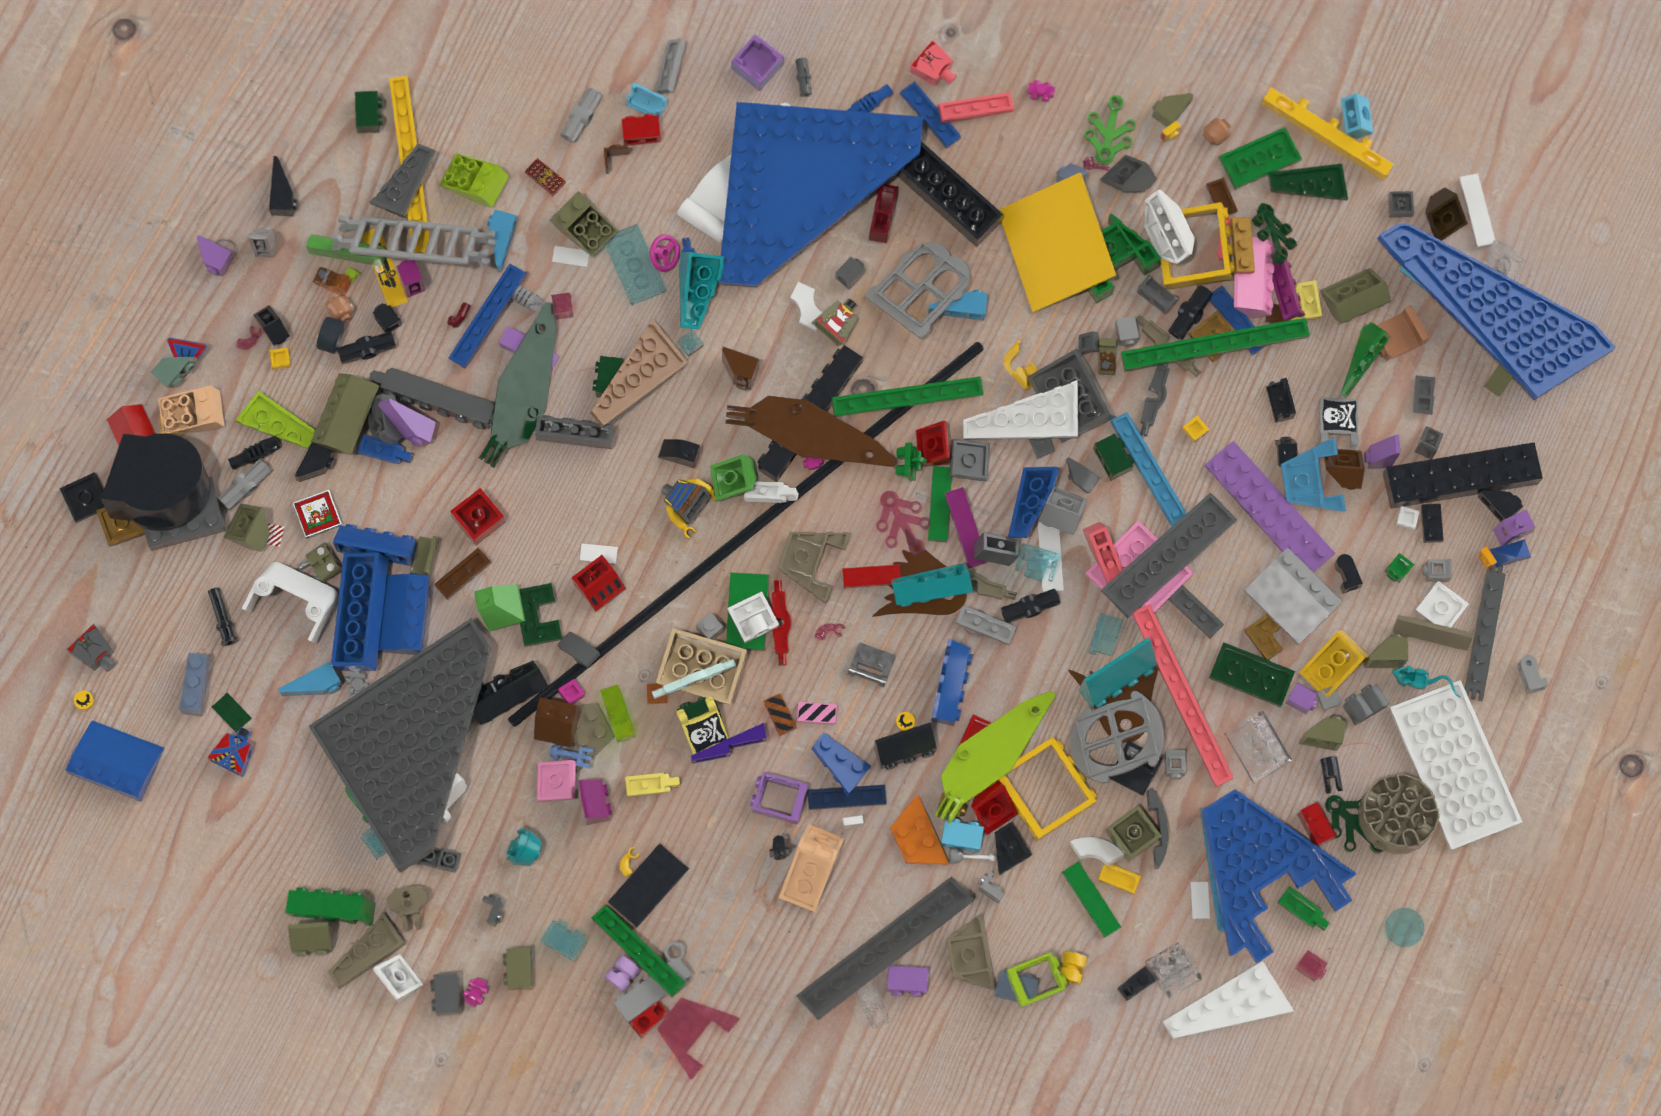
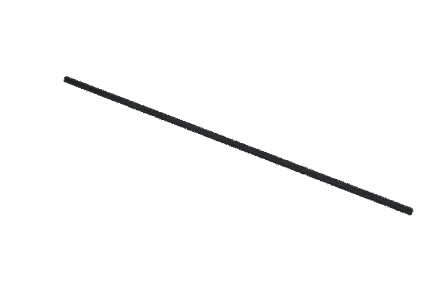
M979 342L974 343L925 384L946 381L983 351V346ZM914 406L892 409L867 429L864 434L874 439ZM829 460L795 487L798 492V499L845 461ZM797 500L775 503L598 645L595 649L600 655L590 666ZM577 662L508 718L509 723L516 727L537 710L540 697L551 699L558 693L560 687L577 678L588 668Z

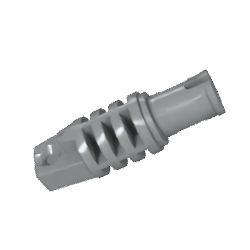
M519 286L511 297L516 303L538 313L545 304L537 294L523 286Z

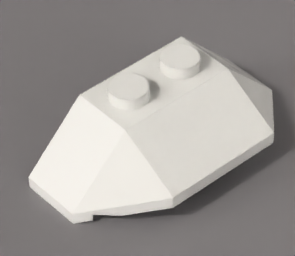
M1157 190L1145 199L1144 227L1161 259L1179 264L1192 255L1195 238L1180 207L1164 192Z

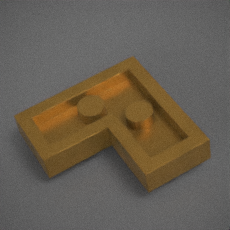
M1268 614L1244 630L1264 659L1270 660L1283 650L1273 637V634L1280 630L1281 627Z

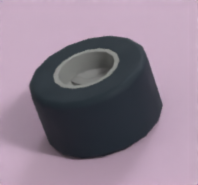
M331 317L324 319L317 338V349L332 354L336 353L344 332L345 324L343 321Z

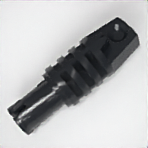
M273 436L259 441L258 444L254 443L249 448H244L243 452L228 458V461L234 470L246 463L252 464L255 460L258 461L259 458L263 459L264 456H269L281 447L277 438Z

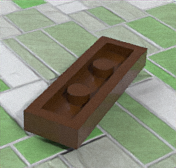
M477 548L437 581L434 586L448 600L489 566L491 561Z

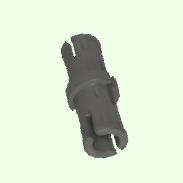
M798 58L795 62L797 67L796 80L799 82L800 96L808 97L812 95L810 87L811 74L808 72L807 58Z

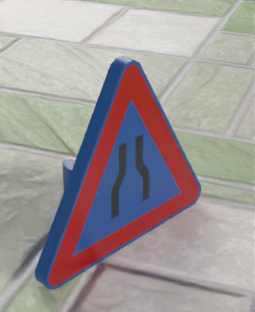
M176 338L167 339L173 357H196L199 359L207 348V345L204 343Z

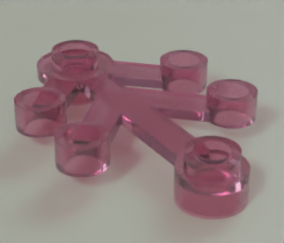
M894 491L884 492L880 498L883 511L876 527L879 532H886L888 530L887 520L890 511H892L894 520L889 536L885 540L887 547L895 548L897 546L896 538L901 527L910 543L909 550L914 556L922 555L925 550L924 544L921 540L915 538L907 523L919 525L921 529L927 530L931 526L930 520L927 517L920 518L901 513L898 508H907L912 513L918 514L922 510L921 504L918 501L910 502L899 499ZM892 498L893 502L888 504L887 499ZM919 505L918 510H913L912 507ZM928 521L927 526H922L921 523ZM881 523L886 524L885 528L880 529L879 525ZM890 539L895 540L894 544L889 545L888 541ZM920 546L921 549L918 552L914 551V547Z

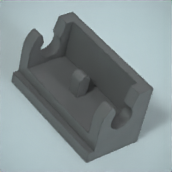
M1150 274L1137 289V293L1165 315L1179 300L1177 295L1174 296L1153 280Z

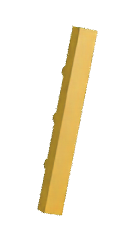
M1272 87L1263 98L1262 105L1384 181L1394 164L1369 149L1372 145L1370 139L1363 137L1359 143L1338 129L1341 125L1338 119L1332 117L1327 123L1308 111L1307 107L1310 103L1306 99L1300 98L1296 103Z

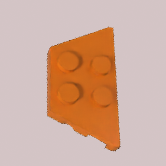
M918 795L890 826V830L906 864L949 865Z

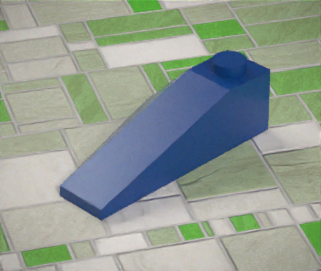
M1023 467L1008 534L1009 538H1027L1055 486L1058 467Z

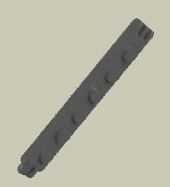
M1495 564L1490 570H1486L1465 683L1467 696H1469V691H1471L1472 700H1475L1477 693H1479L1478 701H1483L1506 576L1505 573H1502L1503 565H1500L1496 572Z

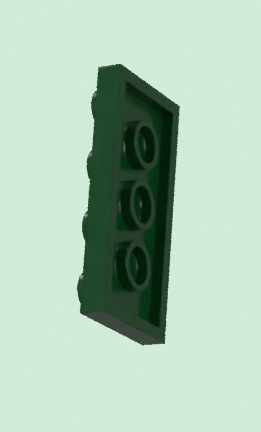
M1223 642L1209 679L1281 708L1295 671Z

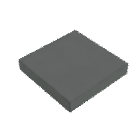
M952 439L949 477L986 482L988 480L990 443Z

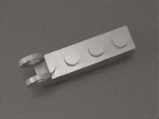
M671 942L665 948L666 960L664 962L686 982L692 978V974L682 962L685 956L684 948L678 942ZM672 948H678L681 951V955L676 959L668 955L669 950ZM648 974V978L645 981L639 980L631 987L633 990L627 994L623 992L615 999L617 1001L614 1003L616 1009L628 1024L657 1001L660 1002L668 996Z

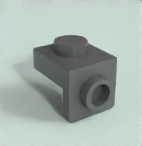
M491 894L489 897L484 896L483 902L493 905L487 919V924L495 927L497 922L500 923L504 914L501 911L503 903L500 901L501 898Z

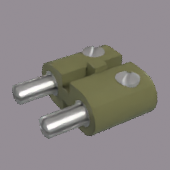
M326 542L306 554L307 559L298 564L300 570L309 565L313 566L316 575L312 578L323 583L342 571L339 561L334 557L333 551Z

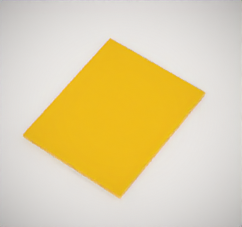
M1080 172L998 209L1003 213L1002 225L1033 313L1117 276Z

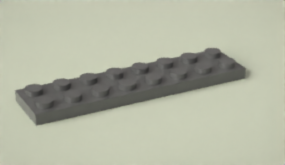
M1210 492L1102 588L1101 592L1128 619L1229 529L1237 519Z

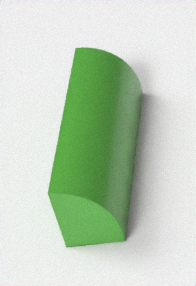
M315 234L309 236L306 246L309 254L383 267L385 257L351 254L349 249L344 248L335 251L332 250L333 243L337 242L331 241V237ZM359 242L358 247L369 248L370 244ZM377 246V248H376V249L387 250L386 247H382V246Z

